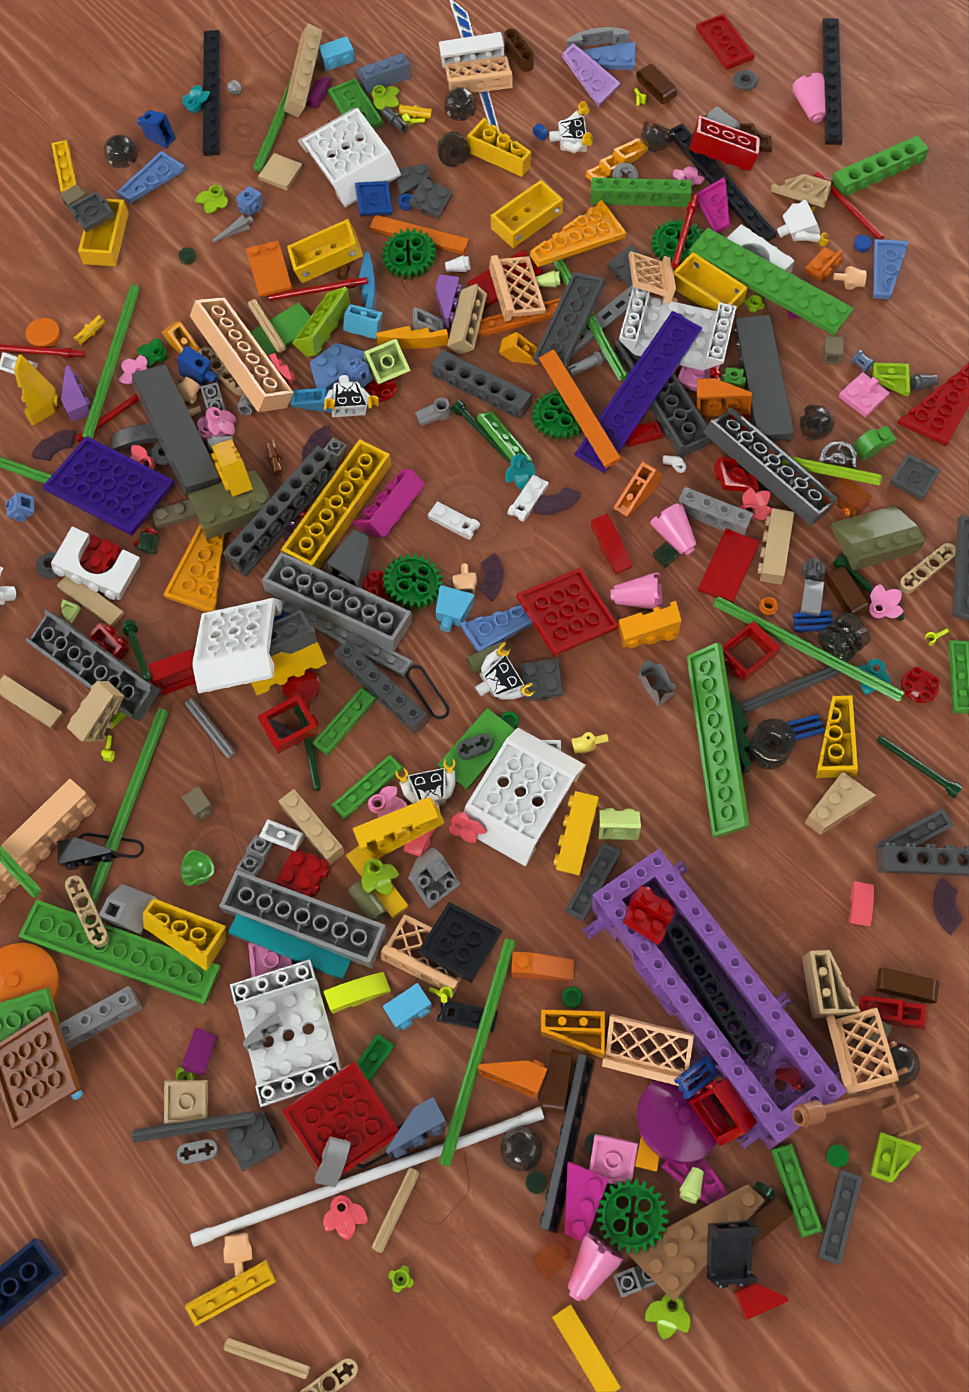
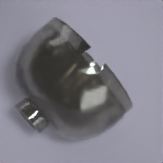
M456 87L446 95L444 102L445 113L451 119L464 121L471 114L472 116L475 114L476 100L473 93L467 88Z
M644 122L641 140L648 147V151L655 153L656 150L662 151L670 146L675 133L669 134L670 130L661 125L653 123V126L648 125L649 122Z
M452 131L447 132L441 136L437 143L438 157L448 167H456L459 163L463 164L470 154L469 143L462 134Z
M118 134L110 137L105 143V158L112 167L126 168L129 166V163L136 161L138 156L137 149L129 137Z
M808 405L803 411L806 412L800 419L802 435H807L808 441L823 440L829 436L835 423L830 409L823 405Z
M842 440L833 441L826 445L820 455L821 463L851 469L855 468L858 459L853 445Z
M897 1043V1046L891 1048L890 1051L896 1071L904 1067L908 1069V1072L898 1076L899 1080L895 1081L896 1087H903L916 1079L920 1071V1061L918 1055L911 1047L906 1044ZM883 1070L880 1071L879 1075L885 1076Z
M518 1127L508 1131L503 1137L500 1152L504 1164L511 1170L528 1172L534 1169L541 1161L543 1146L539 1136L533 1130Z

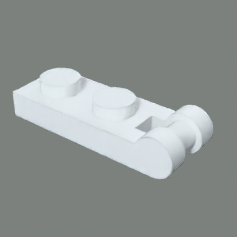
M533 475L514 504L510 506L507 514L512 517L516 516L518 520L525 522L548 488L549 482Z
M438 501L428 514V519L468 540L473 537V532L480 527V523L477 520L470 519Z

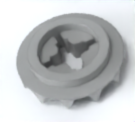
M620 163L613 170L612 178H621L622 173L623 175L629 173L627 178L638 179L636 168L629 163Z

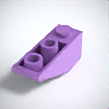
M439 274L436 284V299L445 327L450 329L451 322L453 323L455 316L454 309L457 308L459 300L457 297L460 295L462 285L459 284V277Z
M68 365L65 367L61 400L71 422H74L89 415L91 404L88 397H83L85 391L82 384H77L79 378L76 372H72Z

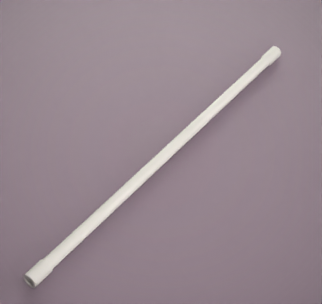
M537 1107L523 1112L516 1117L458 1138L455 1150L523 1125L543 1120L545 1118L542 1109ZM444 1143L340 1180L336 1187L324 1186L223 1224L190 1234L194 1247L225 1234L441 1156Z

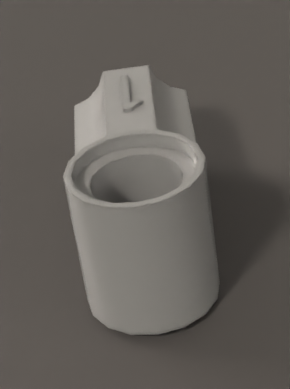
M440 397L434 401V404L416 411L415 415L420 426L422 427L438 419L447 420L451 416L449 401L446 398Z

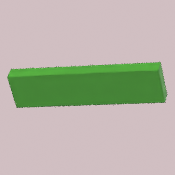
M492 411L478 415L477 420L510 460L517 454H523L529 462H532L531 457Z
M950 640L948 642L952 713L969 714V641Z
M361 687L312 743L313 746L326 756H329L376 702L377 698Z
M391 755L387 756L331 806L346 820L366 803L371 796L375 795L395 778L396 770L398 774L402 772L403 767Z
M792 1143L771 1149L770 1151L800 1237L803 1238L822 1232V1226Z

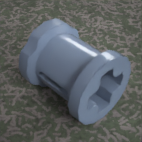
M859 350L851 360V363L857 364L864 373L869 371L873 362H875V360L869 359L864 355L862 350Z

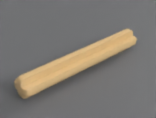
M252 299L249 301V308L278 353L285 351L286 348L257 300Z
M414 1168L408 1169L373 1242V1250L379 1253L383 1252L420 1174L418 1170Z
M228 1338L225 1342L224 1350L303 1379H306L309 1375L310 1367L231 1338Z

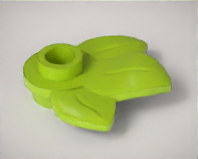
M382 85L375 86L372 90V97L376 109L382 111L386 106L392 109L398 107L399 101L396 95L399 94L400 90L393 86L386 88Z
M212 185L209 191L201 192L196 197L195 202L204 204L205 212L211 214L218 207L224 209L228 204V199L224 196L225 192L221 186Z
M370 859L364 865L365 874L361 878V885L366 893H370L375 889L381 894L389 895L392 890L391 879L398 877L399 873L390 864H382L378 859ZM374 867L377 871L374 872L370 868Z
M666 1294L662 1301L652 1302L646 1310L645 1320L657 1322L658 1333L663 1340L671 1337L676 1329L686 1333L689 1330L690 1316L683 1309L684 1303L680 1296L675 1301V1309L668 1307V1302L672 1299Z

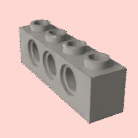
M684 487L678 500V504L682 503L687 517L725 531L727 528L746 535L753 517V513L687 487Z
M128 986L60 1023L59 1027L67 1049L70 1050L142 1010L143 1007L136 992Z

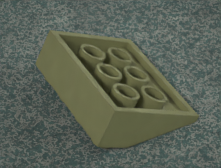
M256 470L247 473L253 489L232 497L230 490H225L223 482L187 494L207 540L247 526L271 499Z
M896 506L829 524L853 571L918 553L925 543V539L918 526Z

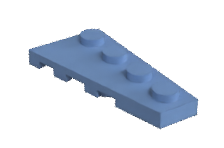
M635 42L582 50L603 69L634 70Z
M160 151L117 191V194L120 198L131 204L185 172L186 167L163 151Z
M874 240V299L890 300L909 241Z
M521 605L512 607L504 612H495L487 617L481 616L473 621L459 623L477 652L503 642L533 625Z

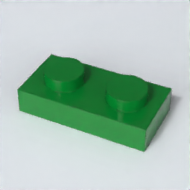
M376 1034L357 1061L358 1067L369 1082H371L395 1047L379 1034Z

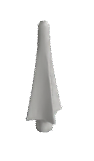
M241 215L232 225L216 236L213 242L249 230V224L254 222L251 215L247 218Z

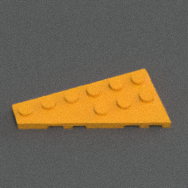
M601 200L597 206L589 208L586 214L578 216L564 226L562 231L553 234L551 239L543 241L532 249L530 256L535 264L540 267L624 239L627 232L603 200Z
M199 525L163 594L165 598L204 612L216 611L225 534L207 540L201 525Z

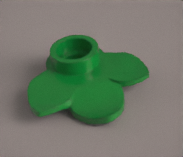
M152 339L150 344H144L137 349V353L147 359V367L153 366L155 362H164L168 357L167 349L159 339Z

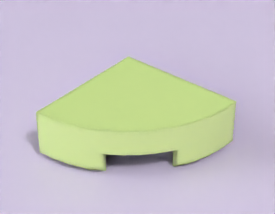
M64 599L61 603L64 618L72 624L81 609L80 606Z

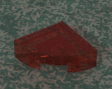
M777 1068L774 1073L781 1082L784 1080L792 1085L791 1088L802 1090L805 1086L796 1068Z

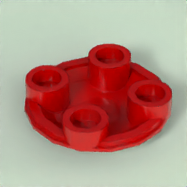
M374 379L368 383L365 391L370 396H377L379 402H384L396 394L397 385L394 379L379 385Z
M370 571L364 578L363 590L393 602L395 599L390 600L391 594H386L387 588L383 587L385 582L383 581L384 571Z
M915 666L903 675L901 689L910 700L917 703H927L938 695L940 680L929 671Z
M307 669L305 674L300 677L292 676L288 678L287 682L282 685L283 693L288 699L299 694L301 699L305 698L306 701H309L319 694V678L315 672Z

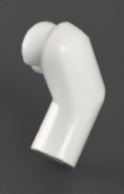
M663 455V464L672 465L679 473H683L686 470V463L681 457Z

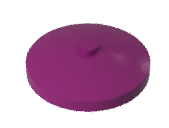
M655 1080L643 1091L637 1104L636 1119L643 1140L655 1154L672 1163L689 1164L702 1159L714 1148L716 1140L689 1103L695 1095H692L689 1099H684V1093L679 1090V1086ZM693 1082L691 1085H689L687 1087L688 1090L692 1088L696 1084V1082Z

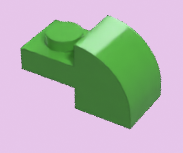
M887 426L876 431L871 429L855 442L853 448L861 460L864 461L877 455L879 450L894 444L896 438Z

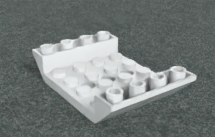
M358 108L349 110L298 140L304 151L310 153L333 185L337 197L345 208L357 201L355 183L388 181L389 183L401 176L390 151ZM359 138L364 139L363 141H360V142L357 141V139H359ZM345 146L350 147V148L347 149V150H344V149H343V147H345ZM331 154L335 155V157L329 158Z
M633 287L619 340L634 355L642 356L673 310L703 328L679 365L706 370L723 364L736 306L719 302L717 311H712L672 301L670 304L663 302V299L650 297L649 291Z
M270 598L201 615L192 663L198 693L211 692L213 690L273 678L275 664L269 651L274 617L281 615V600Z
M517 728L503 743L466 804L463 813H466L470 820L479 822L487 830L485 834H477L478 840L526 867L536 851L535 846L571 785L578 780L586 765ZM501 778L509 780V784L506 787L498 785V781ZM517 788H525L526 794L523 797L516 796L515 791ZM536 797H541L544 800L543 804L539 807L532 804L533 799Z
M311 960L230 984L234 1004L239 1011L245 1039L259 1024L275 1014L280 1016L283 1023L282 1026H279L278 1031L272 1034L264 1033L265 1038L269 1036L274 1038V1044L271 1047L267 1048L263 1045V1047L255 1051L248 1050L257 1083L255 1087L260 1107L307 1093L341 1070L338 1053ZM305 1025H314L312 1034H304L303 1028ZM287 1030L294 1032V1038L290 1041L283 1039V1035Z

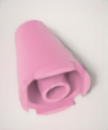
M811 73L812 76L806 78V75L797 79L792 85V90L809 120L818 123L826 115L825 83L821 73Z
M682 503L668 507L661 512L662 514L659 516V519L655 516L650 521L651 526L681 555L685 554L688 556L696 550L697 543Z
M659 572L614 585V589H611V600H615V604L652 610L659 606L662 609L660 606L663 603L662 584H658V579H661Z
M587 1233L583 1238L568 1284L569 1295L577 1301H581V1299L587 1300L619 1267L624 1257L613 1247L610 1246L609 1248L605 1245L604 1241Z

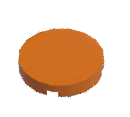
M39 318L32 321L25 331L26 338L32 347H52L59 341L61 336L59 326L54 320L49 318Z

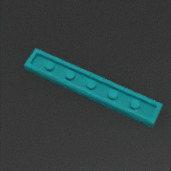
M240 914L236 915L228 932L230 935L298 963L311 960L313 969L343 980L351 961Z

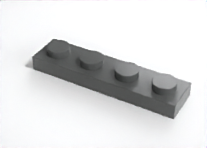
M944 808L879 842L874 845V848L877 851V848L884 846V843H897V846L903 847L907 843L919 845L954 825Z
M603 842L565 913L584 922L592 906L593 894L605 884L621 855V851Z
M839 1170L817 1258L841 1265L862 1181L861 1176Z

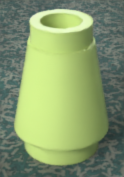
M554 270L536 276L538 287H557L561 285L559 271L555 272Z
M695 1167L691 1168L679 1189L681 1192L680 1198L690 1203H696L697 1199H700L704 1175L702 1170Z

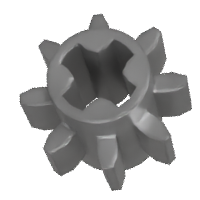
M811 558L808 562H804L801 574H805L806 579L818 581L819 577L823 578L826 566L822 565L821 560Z

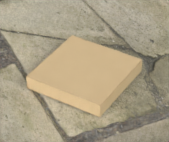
M274 153L258 175L260 181L287 191L302 170L303 165Z
M208 1080L164 1081V1124L208 1118Z

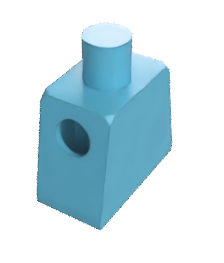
M440 585L436 606V619L441 621L440 629L442 631L450 632L452 625L460 627L459 623L466 620L475 604L474 594Z

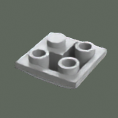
M433 847L416 859L408 877L428 908H431L460 885V882L442 854Z
M121 884L107 897L99 916L107 923L142 935L144 930L143 911L153 898L157 900L159 898Z

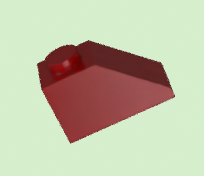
M749 1283L748 1286L738 1285V1291L733 1293L745 1320L789 1301L786 1296L757 1283L752 1285Z

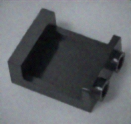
M749 1220L708 1223L706 1278L715 1284L716 1287L727 1288L728 1285L732 1284L748 1286L749 1283L757 1282V1277L752 1274V1237H759V1227Z

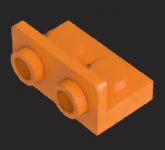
M824 247L805 267L804 272L817 281L822 282L825 277L828 278L835 267H839L842 263L843 250L840 249L835 253Z

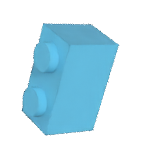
M347 36L319 45V58L326 71L355 62L354 49Z
M349 304L344 314L343 330L376 339V333L381 330L383 312Z
M418 983L383 1006L384 1011L397 1031L400 1029L406 1030L413 1024V1020L418 1017L420 1019L424 1018L431 1012L430 1009L432 1008L431 1002Z

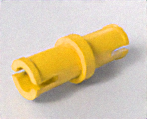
M400 104L399 115L408 114L414 119L419 117L431 120L432 108Z
M97 315L89 324H85L84 329L73 337L80 346L91 336L94 337L96 335L95 332L106 324L104 319L101 320L102 317L100 315Z

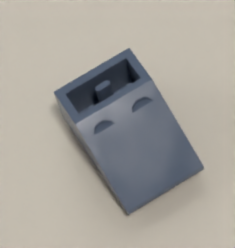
M433 1097L413 1108L386 1149L390 1158L395 1157L398 1159L407 1154L408 1148L412 1146L417 1148L426 1143L425 1139L429 1136L437 1137L445 1132L444 1128L447 1127L446 1120Z

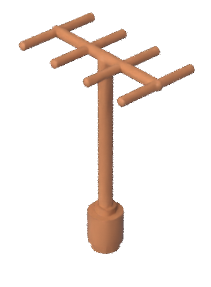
M896 1041L888 1043L890 1049L897 1046ZM878 1049L874 1056L877 1055V1058L882 1060L884 1057L882 1052L884 1051ZM906 1067L897 1070L898 1076L908 1072ZM882 1068L885 1076L892 1074L888 1068ZM895 1082L888 1083V1088L823 1105L818 1100L799 1104L792 1111V1118L795 1124L808 1127L824 1122L828 1113L893 1096L895 1103L881 1108V1112L886 1113L898 1108L906 1126L905 1130L893 1134V1137L900 1138L930 1126L929 1121L912 1126L904 1105L919 1099V1095L914 1094L901 1099Z

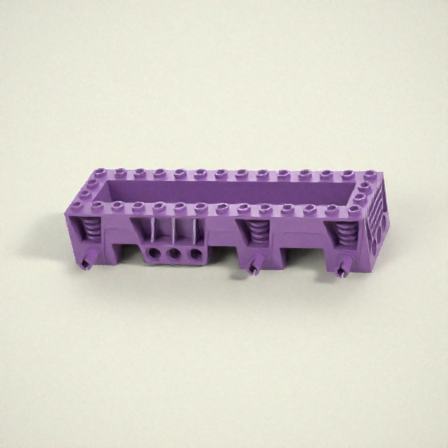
M658 849L593 894L591 910L597 919L584 927L583 932L585 935L587 934L589 939H592L602 930H606L615 942L617 940L621 941L632 956L635 970L670 1016H676L688 1033L695 1034L693 1047L697 1051V1056L691 1060V1065L701 1057L708 1056L718 1073L716 1078L721 1076L723 1079H728L758 1123L746 1134L736 1138L738 1143L747 1138L740 1146L746 1149L760 1138L771 1150L801 1127L796 1125L792 1118V1111L797 1105L814 1100L820 1101L823 1105L830 1104L847 1092L838 1080L841 1077L840 1070L835 1072L839 1068L838 1062L830 1068L827 1066L783 1009L791 1004L789 997L784 1000L787 994L782 992L776 998L772 995L681 877L682 874L688 871L687 866H683L684 862L680 860L673 866L662 851ZM640 885L651 888L653 894L660 898L668 899L670 904L675 907L672 921L667 925L663 941L659 945L623 923L631 895ZM680 923L684 925L755 1039L759 1049L757 1054H751L748 1058L741 1059L715 1024L666 943L665 935L672 924ZM672 932V933H671L674 938H676V939H680V938H681V936L679 935V933H677V932ZM682 951L686 957H692L690 951ZM694 968L696 974L703 975L701 969ZM705 987L707 993L714 994V990L711 987ZM716 1005L719 1012L724 1009L723 1006ZM728 1024L730 1031L737 1032L735 1025ZM740 1043V1048L748 1051L747 1044ZM706 1063L702 1065L698 1070H696L693 1074H691L690 1077L693 1076L696 1072H698L701 1068H703L706 1065ZM776 1079H781L785 1082V1090L779 1091L775 1088L774 1082Z

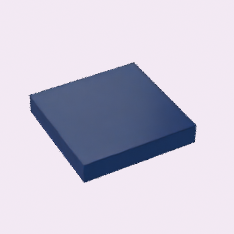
M388 181L355 183L360 217L392 215L393 210Z

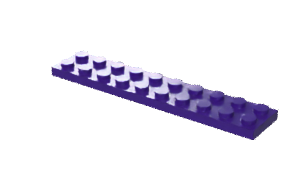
M673 310L598 419L618 454L702 332V327ZM585 438L575 452V456L605 474L609 467L605 469L588 439Z

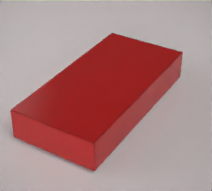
M658 421L638 425L627 441L628 447L661 439L663 434Z

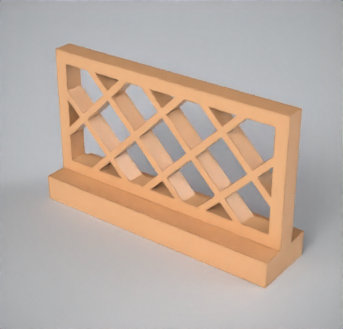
M507 56L445 64L450 96L513 88L512 72Z
M630 251L629 263L633 287L661 295L663 302L670 304L676 290L671 258L664 256L663 260L660 261Z
M498 255L491 256L489 270L504 321H511V318L514 316L545 314V306L530 257L499 259ZM526 263L527 268L523 269L522 267L518 266V264ZM502 265H509L511 269L508 271ZM516 269L522 274L518 277L512 271ZM524 275L531 278L529 283L522 279ZM509 276L516 281L511 284L506 279ZM519 282L526 287L521 290L516 285ZM531 289L535 292V295L532 296L526 291ZM512 290L519 293L517 298L510 294ZM524 296L530 301L526 304L520 298ZM532 302L538 304L540 308H533L530 305ZM517 303L524 308L522 310H515L514 306Z
M404 914L387 945L383 947L381 960L439 989L450 987L454 996L462 979L461 977L457 976V978L448 975L445 968L441 966L434 968L430 966L428 959L425 957L416 959L410 953L412 950L419 949L423 944L420 934L430 933L432 927ZM408 922L414 925L415 931L404 934V924ZM417 935L420 944L409 947L406 938ZM403 939L406 948L397 950L392 947L395 941Z
M878 1008L836 1019L834 1015L826 1017L843 1085L847 1090L849 1098L858 1096V1091L899 1080ZM876 1017L872 1026L864 1023L867 1018ZM848 1023L856 1024L851 1032L845 1030L843 1025ZM860 1027L868 1030L864 1037L856 1034ZM873 1032L881 1035L876 1043L868 1040ZM852 1038L860 1041L856 1048L848 1046ZM865 1044L873 1047L869 1054L861 1052ZM878 1049L886 1052L882 1060L874 1057ZM857 1055L865 1058L860 1066L853 1063ZM870 1061L878 1064L874 1072L865 1069ZM883 1067L890 1069L892 1072L891 1075L887 1076L878 1075ZM862 1073L870 1076L867 1081L858 1083V1078Z
M611 1014L606 1053L602 1066L679 1086V1084L675 1083L674 1079L691 1065L695 1034ZM615 1022L622 1023L627 1030L619 1034L614 1028ZM637 1027L643 1028L647 1033V1036L641 1040L633 1031ZM658 1032L663 1033L668 1039L662 1045L654 1036ZM628 1033L636 1042L630 1047L622 1039ZM679 1037L688 1039V1046L683 1050L675 1042ZM649 1038L657 1047L650 1052L642 1043ZM618 1040L624 1050L622 1052L612 1051V1043ZM670 1043L678 1052L671 1057L663 1049V1047ZM639 1046L645 1055L641 1058L636 1057L631 1049ZM660 1051L666 1060L662 1063L656 1062L652 1054ZM681 1056L685 1062V1069L677 1067L672 1060Z

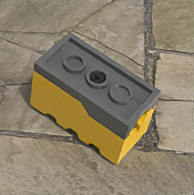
M302 610L273 622L269 651L275 664L273 678L251 682L258 696L268 692L272 685H283L292 676L300 677L309 668L318 669L327 664L314 632Z

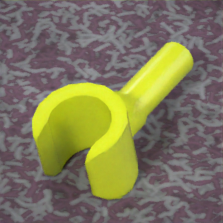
M635 88L636 105L641 103L646 105V95L641 94L638 88Z
M408 114L402 115L403 121L408 124V127L412 123L425 122V118L414 119L410 118Z
M946 628L936 634L929 632L924 640L933 638V641L929 642V646H933L936 640L948 633L949 630Z
M111 735L107 736L105 749L101 751L103 760L113 762L115 752L110 750Z
M433 987L429 988V992L440 996L442 1003L447 1002V996L453 997L450 987H443L440 990Z

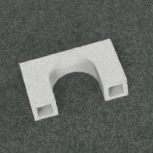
M742 224L727 237V239L787 272H792L795 260Z
M71 527L51 562L54 573L62 577L65 575L77 584L87 585L94 592L100 591L112 600H121L140 566V557L122 550L114 566L109 571L102 574L89 573L80 565V559L90 543L89 534Z

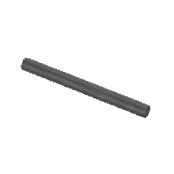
M829 666L738 705L743 714L837 676L840 674V671Z
M250 1111L134 1129L131 1137L132 1141L136 1143L255 1124L257 1116L256 1112Z

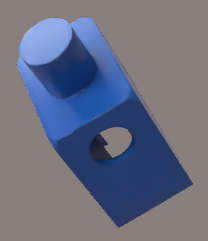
M148 110L137 119V125L142 128L145 137L163 148H167L176 139L166 114Z
M186 346L177 358L180 376L188 377L201 386L207 380L211 383L217 381L219 375L212 371L211 361L189 346Z

